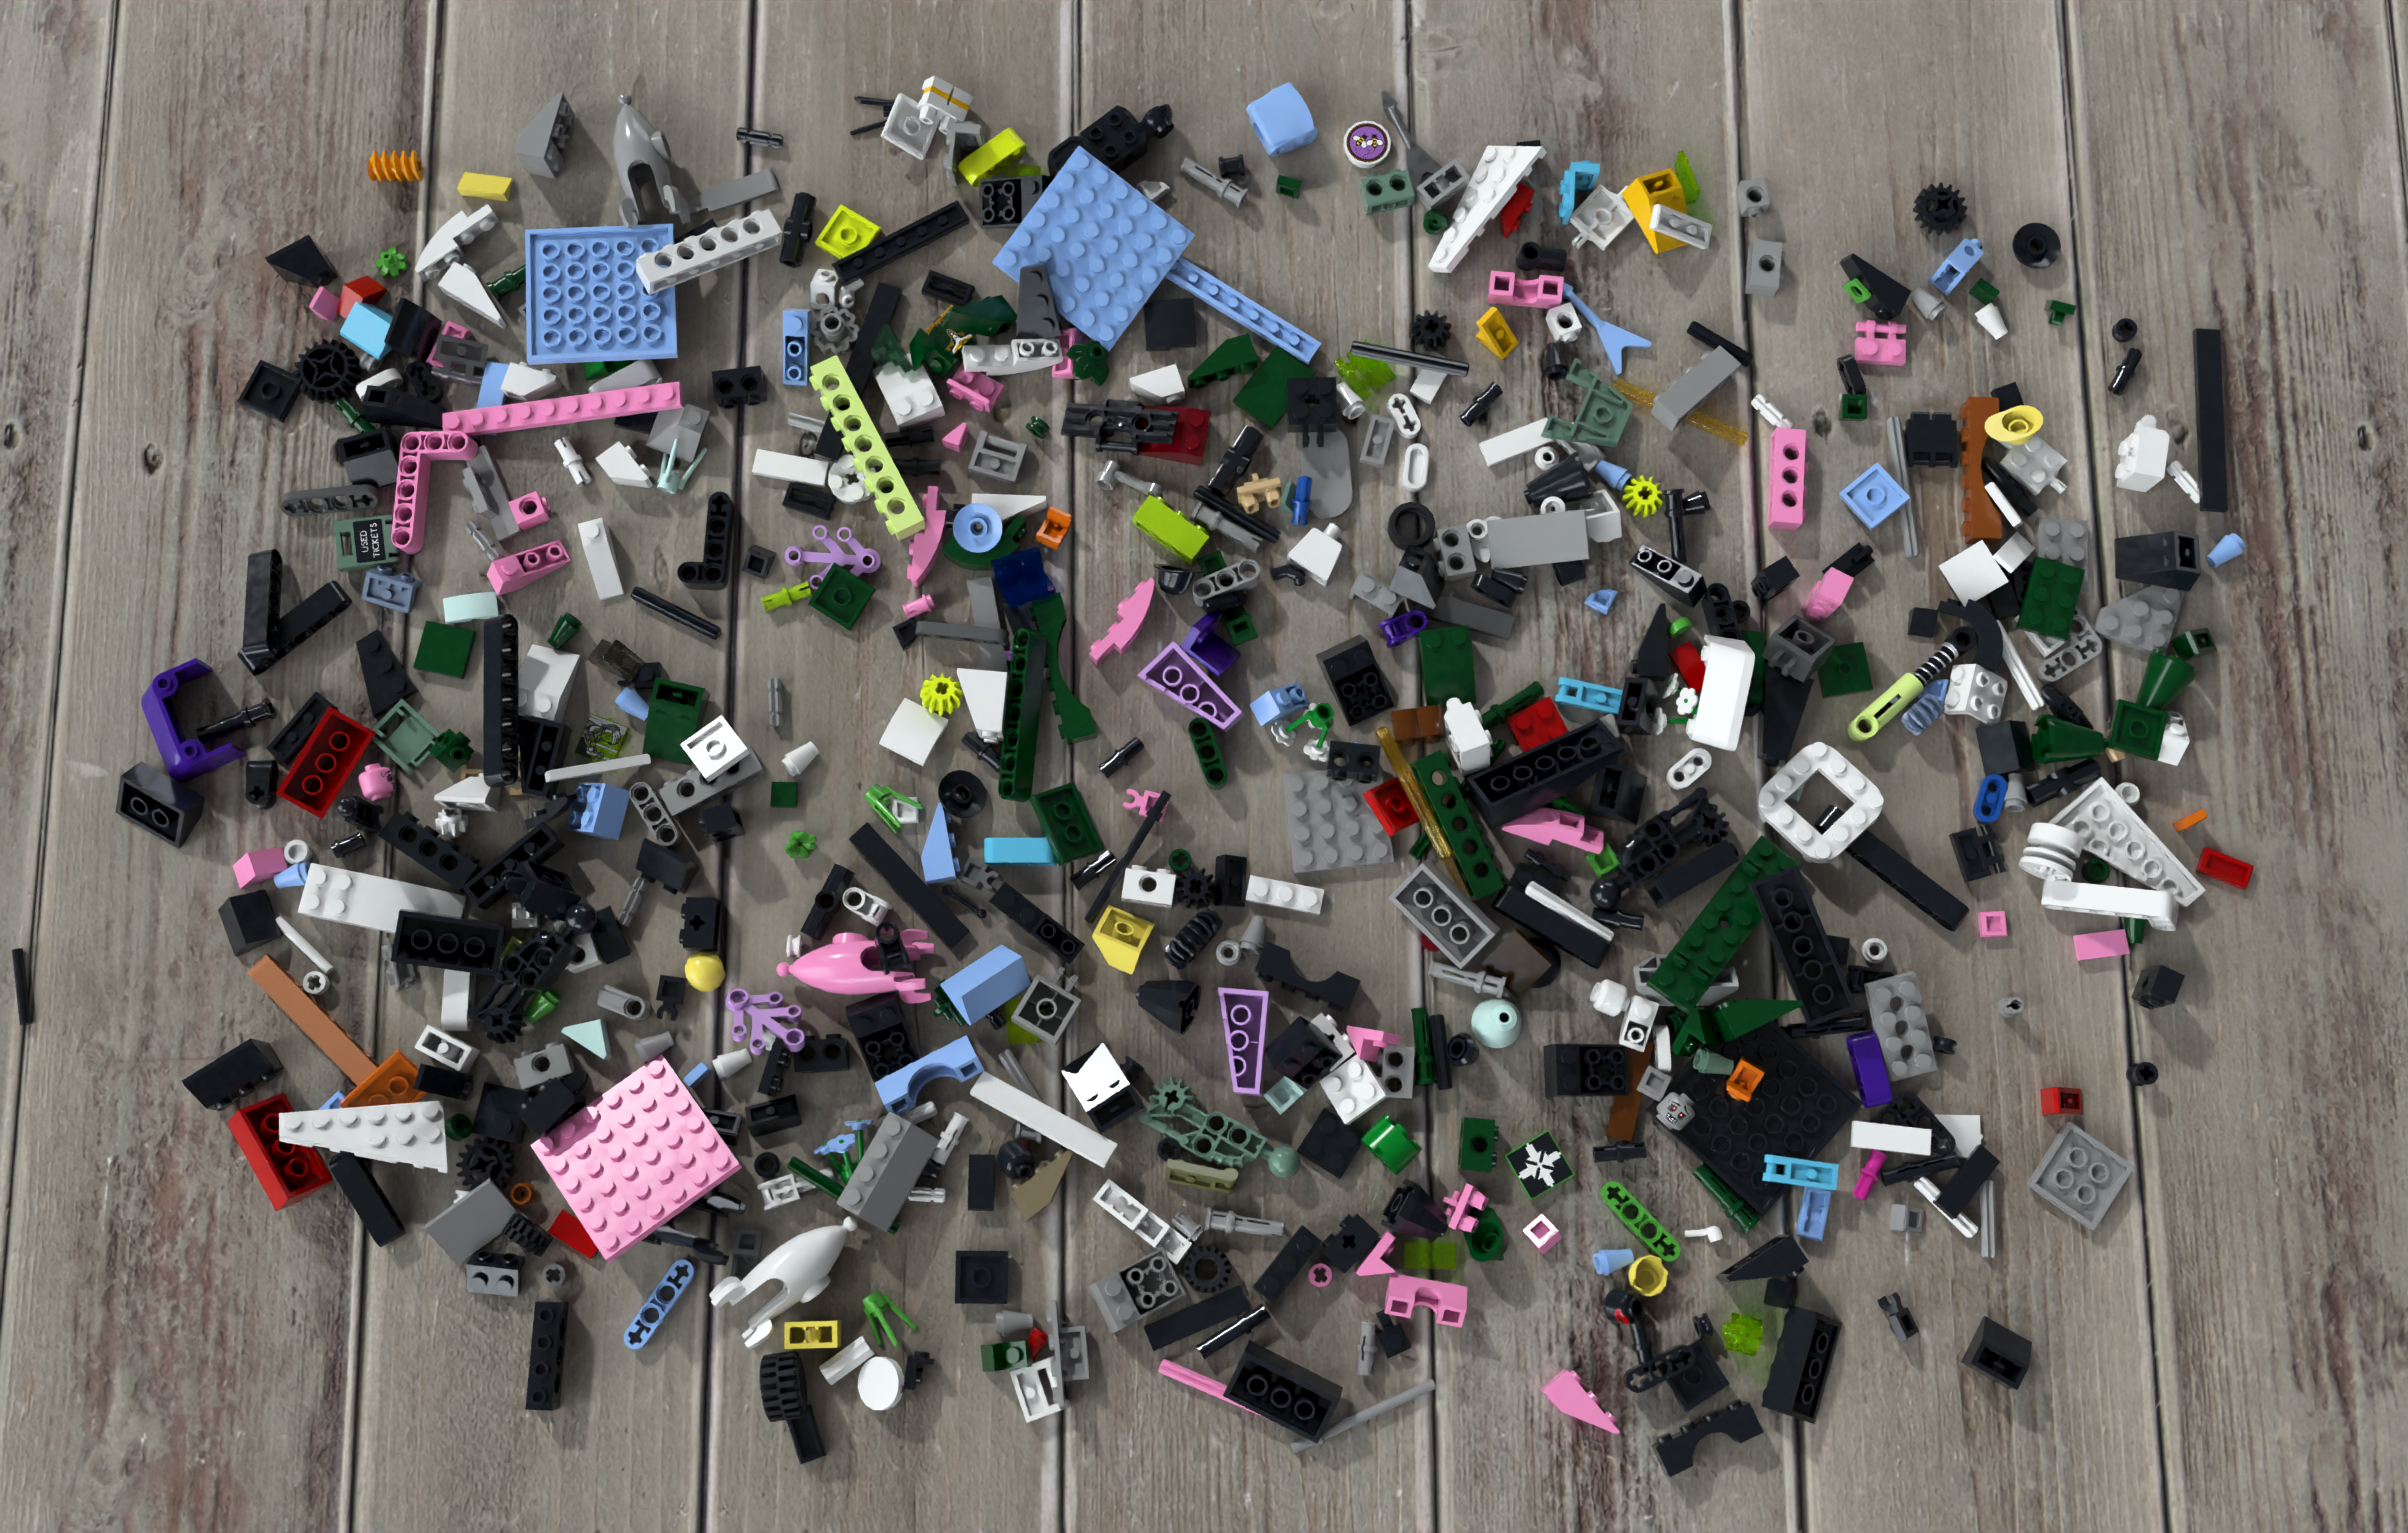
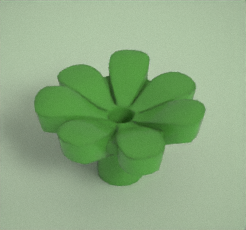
M390 248L388 252H381L379 254L381 260L375 261L376 268L381 269V276L387 278L390 273L393 278L400 277L398 270L405 271L408 267L404 263L407 260V256L404 253L398 254L396 248Z
M794 831L788 839L789 844L785 846V852L790 855V858H796L800 854L805 859L809 857L808 850L816 849L817 845L815 842L817 839L813 834L808 835L805 831Z

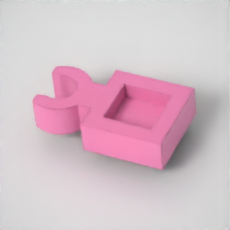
M1128 789L1126 793L1132 795L1135 800L1133 803L1124 802L1123 807L1129 810L1136 807L1140 808L1139 815L1147 817L1145 815L1150 806H1154L1160 794L1145 790L1143 797L1139 796L1137 791ZM1168 802L1161 812L1163 815L1159 821L1163 822Z

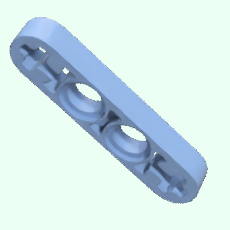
M679 1260L671 1266L625 1331L624 1343L628 1348L640 1349L648 1344L694 1279L696 1267L692 1261ZM687 1265V1272L690 1274L688 1277L682 1276L678 1283L682 1284L681 1288L676 1283L669 1281L670 1277L676 1279L679 1276L680 1271L677 1270L679 1266L684 1267ZM665 1286H671L675 1291V1295L670 1301L664 1300L661 1296V1291ZM651 1307L656 1308L659 1312V1318L654 1323L648 1322L645 1317L646 1311ZM639 1321L644 1326L651 1328L650 1332L644 1329L640 1334V1338L643 1339L642 1342L632 1343L633 1337L631 1333H636L642 1328L641 1325H638Z

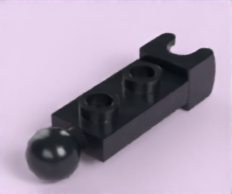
M347 795L337 801L336 809L345 818L344 821L356 826L357 830L361 832H381L382 826L379 824V816L384 813L383 807L373 805L358 796Z

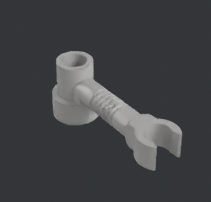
M1111 460L1107 461L1103 471L1099 472L1095 480L1098 486L1106 490H1113L1116 482L1119 481L1155 498L1160 496L1162 488L1156 483L1144 482L1120 472V465Z

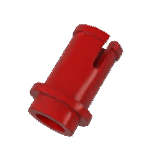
M1035 1327L1034 1331L1029 1332L1031 1336L1028 1339L1030 1340L1032 1363L1043 1344L1048 1343L1047 1338L1049 1336L1037 1327Z

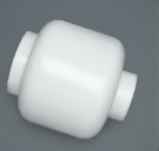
M1605 979L1601 983L1597 982L1595 984L1590 1001L1593 1002V1007L1596 1010L1614 1017L1621 1011L1625 1012L1627 1010L1630 998L1627 997V988L1624 985Z

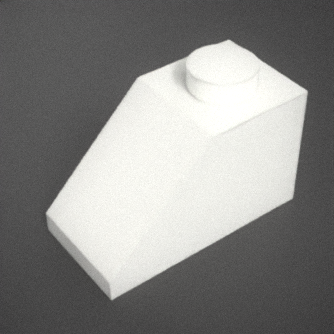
M1176 364L1129 378L1131 391L1157 404L1172 406L1180 403L1181 399L1185 398V390Z

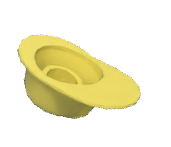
M2028 405L2016 406L1990 416L1985 422V431L1991 438L2014 445L2025 444L2040 430L2043 425V416L2034 407Z

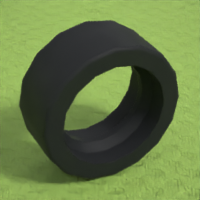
M1407 502L1401 504L1394 509L1389 518L1387 530L1389 538L1396 547L1405 551L1408 545L1423 548L1430 542L1434 534L1435 520L1431 511L1420 503ZM1404 514H1417L1424 520L1426 525L1425 532L1419 539L1407 540L1398 533L1397 522Z

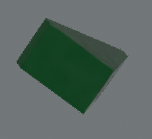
M2208 628L2189 630L2171 641L2178 658L2185 662L2217 651Z

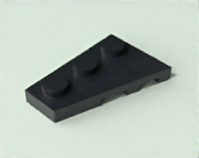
M1046 262L1023 266L1020 269L1016 339H1045L1061 336L1063 329Z
M376 629L356 642L373 717H379L393 708L401 699L405 700L418 692L417 687L380 630Z

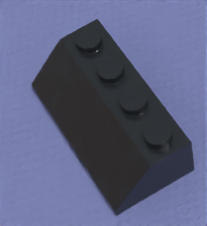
M400 909L391 961L495 976L498 971L506 924Z
M1793 1305L1789 1306L1788 1312L1784 1317L1782 1334L1777 1342L1775 1359L1770 1367L1767 1387L1763 1392L1762 1407L1815 1424L1842 1327L1841 1322L1811 1310Z
M1249 1340L1223 1396L1318 1444L1340 1400L1343 1387Z

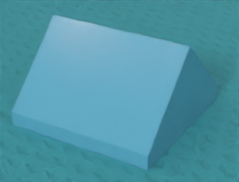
M355 302L340 330V335L380 360L392 350L390 346L384 343L393 317L373 304Z

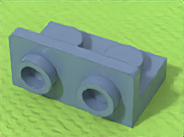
M380 565L366 571L361 599L408 614L413 609L416 589L422 586L423 581L415 579L413 574L392 572V568Z

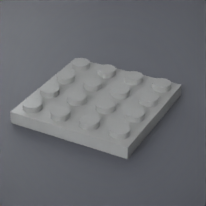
M1379 764L1377 781H1372L1370 784L1358 783L1356 779L1336 781L1332 777L1327 776V770L1282 775L1294 874L1394 862L1391 837H1389L1363 796L1366 791L1384 783L1381 764ZM1363 765L1361 767L1363 769H1370L1372 765Z

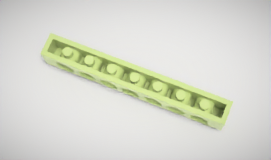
M835 355L811 366L812 376L809 377V380L815 391L820 390L823 396L820 397V401L825 411H831L833 417L830 419L837 432L841 430L844 436L841 440L846 451H852L855 457L852 461L857 472H863L866 478L863 482L868 493L873 492L877 498L874 503L880 514L884 513L888 520L885 521L889 533L891 535L895 534L900 541L925 529V522L838 356ZM833 384H836V385L839 386V387H838L837 389H835V390H829V389H827L830 385H833ZM841 405L850 406L844 411L838 409ZM853 425L860 426V429L857 431L849 430ZM868 445L872 447L867 452L860 451L862 446ZM874 466L882 467V470L879 472L870 471ZM889 486L893 488L890 493L881 492L884 487ZM897 507L905 509L901 514H894L892 512Z

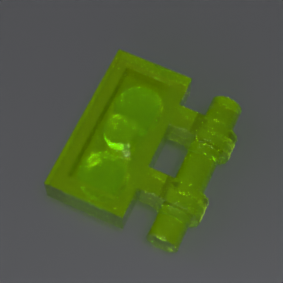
M1350 351L1347 352L1350 363L1346 364L1341 357L1334 362V365L1338 368L1339 375L1342 378H1346L1352 386L1351 389L1356 394H1359L1363 400H1366L1371 395L1366 389L1367 387L1371 386L1375 392H1378L1396 377L1384 361L1351 355ZM1357 369L1364 379L1359 380L1353 371Z

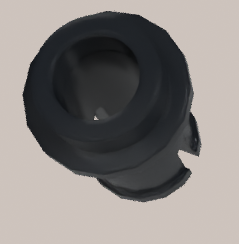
M357 832V834L341 841L336 839L335 843L331 844V848L336 858H346V854L367 845L361 832Z

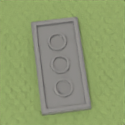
M1586 509L1487 521L1492 570L1494 567L1505 569L1591 559Z

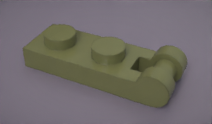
M1168 1159L1164 1181L1224 1194H1233L1237 1186L1238 1172L1234 1168L1220 1170L1208 1165L1187 1163L1181 1159Z

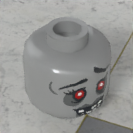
M1671 1092L1657 1105L1658 1114L1656 1117L1670 1131L1673 1128L1681 1130L1695 1116V1112L1691 1108L1695 1103L1685 1093L1679 1096L1677 1093Z

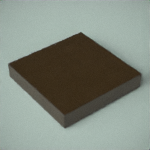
M1516 927L1481 964L1494 977H1507L1505 987L1519 999L1553 962Z

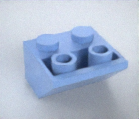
M579 782L574 792L577 795V799L568 816L566 831L601 839L619 840L630 797L629 791L606 783Z

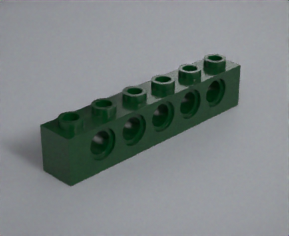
M1439 750L1410 763L1409 766L1471 901L1479 900L1504 888L1502 883L1504 877L1500 869L1495 868L1491 860L1494 858L1493 853L1481 838L1483 832L1480 825L1473 821L1470 814L1472 813L1470 803L1467 799H1463L1460 793L1462 787L1456 776L1453 777L1449 769L1451 762L1445 753L1442 754V751ZM1434 772L1442 776L1443 781L1441 785H1436L1433 782L1432 775ZM1445 795L1450 796L1453 800L1451 808H1447L1443 804V797ZM1455 818L1463 821L1464 827L1462 831H1457L1454 828L1453 822ZM1466 841H1470L1474 845L1472 854H1468L1464 850ZM1478 863L1485 869L1482 877L1477 876L1475 873V866Z

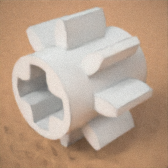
M446 807L442 812L438 813V818L435 819L436 830H442V835L447 838L459 837L462 832H466L468 815H462V810L457 807Z

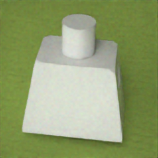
M1329 523L1324 532L1317 528H1312L1289 552L1286 562L1304 570L1306 575L1326 587L1342 551V544L1336 541L1342 530L1332 523Z

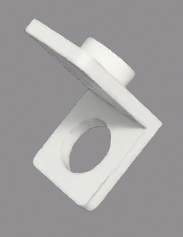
M817 270L810 284L812 309L822 310L835 306V288L839 279L834 271ZM818 293L826 294L829 297V303H819L816 295Z

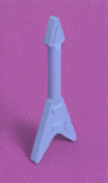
M1563 282L1562 300L1566 298L1596 328V332L1616 375L1620 376L1622 372V349L1625 347L1650 348L1651 342L1611 323L1602 321L1573 292V287Z

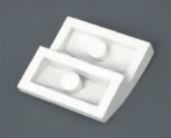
M904 698L888 724L879 744L924 766L935 749L936 742L947 727L949 720L942 716L940 717V715L934 712L930 714L929 709Z

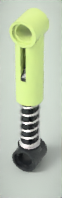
M1962 626L1950 633L1946 640H1944V644L1940 646V650H1935L1933 656H1928V661H1923L1921 663L1922 666L1916 667L1915 672L1905 673L1849 723L1847 731L1850 738L1856 742H1865L1874 736L1924 691L1923 684L1927 685V681L1933 679L1934 674H1939V670L1946 668L1948 662L1952 663V659L1960 657L1975 646L1977 637L1974 630L1970 627ZM1957 636L1964 639L1965 646L1957 642ZM1888 704L1890 707L1876 719L1874 715ZM1859 723H1863L1866 725L1868 729L1867 733H1863L1860 731L1858 727Z

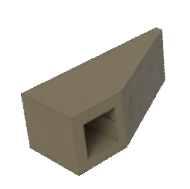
M1064 1146L1053 1155L1055 1157L1053 1162L1049 1165L1043 1162L1033 1170L1035 1175L1028 1181L1022 1178L1012 1186L1014 1191L1010 1195L1028 1219L1033 1218L1051 1204L1075 1153L1074 1151Z

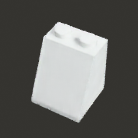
M957 668V676L979 738L983 739L984 743L998 744L999 741H1003L1009 686L1008 673Z

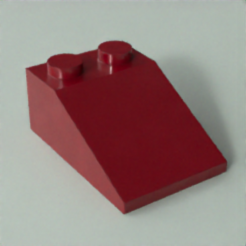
M1144 406L1145 409L1178 411L1179 417L1173 445L1143 442L1140 455L1202 466L1211 422V411L1191 407ZM1142 420L1141 430L1147 428L1149 421Z

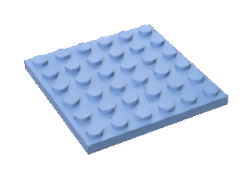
M1078 146L992 261V264L1019 284L1020 269L1023 266L1046 262L1059 315L1093 341H1099L1109 352L1189 245L1195 234L1085 149Z
M673 224L634 225L630 229H626L625 226L525 230L528 365L678 358L676 285L649 295L636 272V259L648 252L653 253L661 250L668 244H674ZM660 265L662 268H668L666 265Z

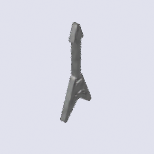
M1383 90L1381 94L1383 111L1388 112L1406 147L1407 170L1414 195L1416 196V189L1420 184L1422 176H1432L1443 167L1418 144L1414 143L1396 108L1397 101Z

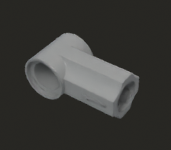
M605 985L598 996V1006L632 1020L645 1021L651 1015V1005L647 1000L612 986ZM640 1002L642 1006L641 1012L634 1015L632 1012L633 1006Z

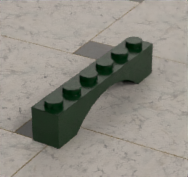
M1058 592L1031 599L1033 607L1028 609L1031 621H1037L1039 630L1036 631L1044 633L1047 638L1044 669L1049 668L1051 677H1047L1046 681L1049 692L1054 691L1056 700L1052 701L1055 716L1060 715L1062 724L1058 725L1061 739L1066 738L1068 745L1095 739L1097 737L1090 709L1070 692L1059 669L1058 646L1062 631L1067 623L1061 593Z

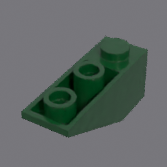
M1002 295L988 296L982 301H971L965 306L952 307L946 312V318L941 326L946 329L993 337L1008 332L1017 320V314Z
M1249 333L1225 340L1187 377L1188 389L1193 387L1200 389L1215 380L1222 382L1238 373L1245 375L1253 372L1257 368L1258 359Z

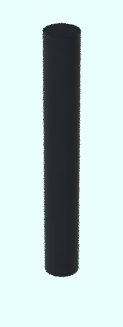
M18 948L12 950L19 1022L20 1025L31 1024L24 954L23 949Z

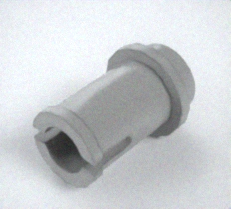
M2019 997L2002 998L1998 1003L1999 1013L2005 1017L2016 1015L2024 1009V1005L2020 1006L2023 1000Z
M1181 1210L1175 1215V1219L1173 1218L1170 1224L1174 1225L1188 1237V1241L1196 1242L1204 1232L1200 1223L1197 1225L1182 1213Z

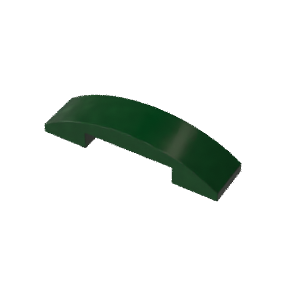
M1220 550L1197 559L1200 570L1208 572L1202 573L1203 577L1227 567ZM1224 580L1220 584L1228 587L1232 585V582ZM1243 605L1220 611V618L1235 646L1258 638L1249 614L1247 615Z

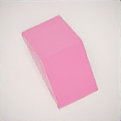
M282 847L247 852L233 865L240 889L242 890L271 879L275 874L289 868Z

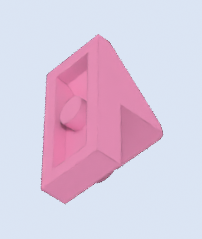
M1347 1025L1346 1031L1360 1059L1377 1062L1380 1047L1388 1049L1389 1044H1400L1401 1035Z
M1385 1231L1354 1273L1358 1276L1396 1272L1380 1259L1382 1255L1387 1257L1396 1245L1392 1242L1395 1237L1388 1231Z

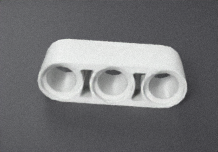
M652 359L638 360L596 382L588 389V392L590 394L656 385L662 382V377Z
M444 970L441 1013L443 1031H471L473 1020L469 1019L467 1014L469 1009L474 1007L476 973Z

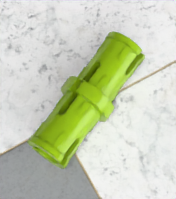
M805 581L790 588L783 587L781 588L782 591L761 597V601L765 611L768 612L786 604L787 606L793 605L792 602L813 596L808 581Z

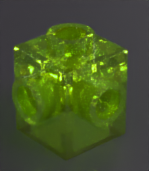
M1732 1312L1728 1322L1724 1321L1721 1328V1337H1724V1349L1755 1357L1763 1340V1320Z

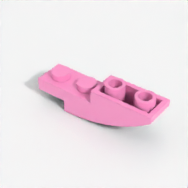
M928 486V494H923V508L926 509V517H923L925 529L921 530V532L925 533H915L914 540H910L909 555H913L912 564H908L907 578L911 579L913 587H919L932 570L942 549L947 531L946 511L939 510L940 491L938 486Z
M1152 577L1147 582L1145 580L1140 582L1134 590L1136 593L1130 599L1126 597L1118 605L1117 618L1121 622L1118 623L1116 621L1107 631L1108 635L1103 640L1098 639L1091 646L1090 659L1097 666L1114 648L1122 655L1139 634L1149 614L1154 597L1155 580Z
M1539 808L1502 825L1503 831L1548 846L1552 839L1596 854H1600L1603 849L1604 830L1584 824L1585 816L1572 812Z

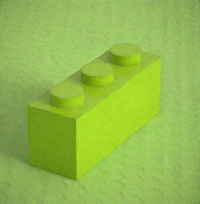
M1149 495L1132 517L1133 525L1192 566L1209 544L1208 532L1202 526H1194L1188 522V517L1182 512L1171 510L1168 507L1169 504L1161 497L1157 496L1155 498Z

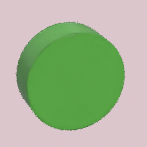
M1682 617L1673 622L1667 628V632L1671 638H1676L1687 632L1693 624L1688 617Z

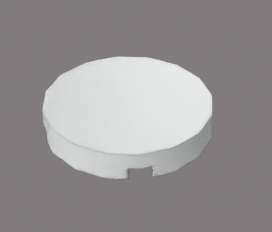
M874 1357L863 1365L858 1377V1390L866 1406L873 1410H888L894 1407L902 1397L903 1393H901L902 1386H904V1376L901 1367L895 1360L887 1357Z

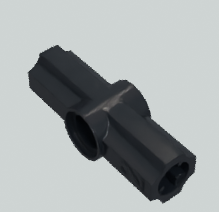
M800 192L795 194L790 217H787L783 231L785 239L779 260L780 263L788 267H801L806 243L810 242L812 236V218L817 199L809 193Z
M1245 426L1233 447L1230 446L1220 462L1221 466L1208 485L1212 492L1224 498L1229 495L1239 476L1242 477L1252 461L1251 457L1264 438L1259 430L1252 426Z
M2088 758L2069 768L2066 766L2047 775V778L2025 788L2028 803L2034 808L2053 798L2065 796L2079 789V786L2098 779V777L2102 776L2100 765L2093 758Z
M834 864L822 890L816 895L815 903L800 932L821 942L834 914L840 909L843 895L855 875L854 872L841 865ZM828 896L833 897V905L830 908H823L822 900Z

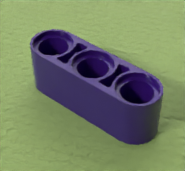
M1867 1031L1848 1035L1846 1037L1847 1048L1863 1106L1870 1108L1891 1103L1892 1093L1875 1032Z

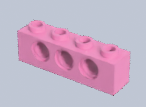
M1776 428L1771 435L1767 528L1797 530L1806 520V508H1803V500L1807 496V485H1804V476L1808 472V462H1805V453L1808 452L1809 448L1806 430ZM1785 452L1792 453L1795 460L1788 459L1785 456ZM1784 475L1792 477L1794 483L1786 482ZM1783 499H1789L1793 507L1786 506Z

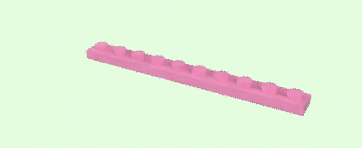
M678 381L442 413L443 431H461L470 437L683 408L682 384Z

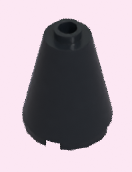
M1578 452L1570 454L1526 485L1528 490L1523 492L1528 505L1533 503L1535 508L1541 507L1542 502L1552 496L1560 498L1564 503L1595 497L1594 493L1588 494L1587 489L1591 487L1582 461L1576 462L1575 460L1579 456Z

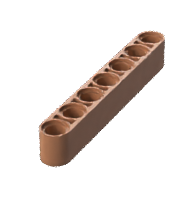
M266 953L248 971L249 976L357 1086L380 1066L270 954Z

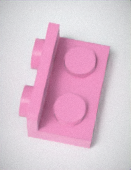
M964 363L960 365L952 379L949 378L946 382L949 393L959 400H962V398L966 399L972 407L979 411L984 409L991 412L1005 389L1004 385L980 372H965Z

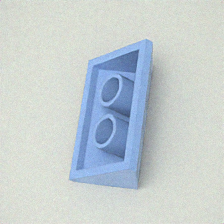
M1002 944L940 984L969 1026L1031 985L1022 956Z

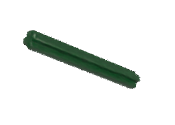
M792 1157L787 1164L788 1170L836 1200L839 1199L845 1188L797 1157ZM895 1219L888 1232L895 1234L901 1225L900 1222Z

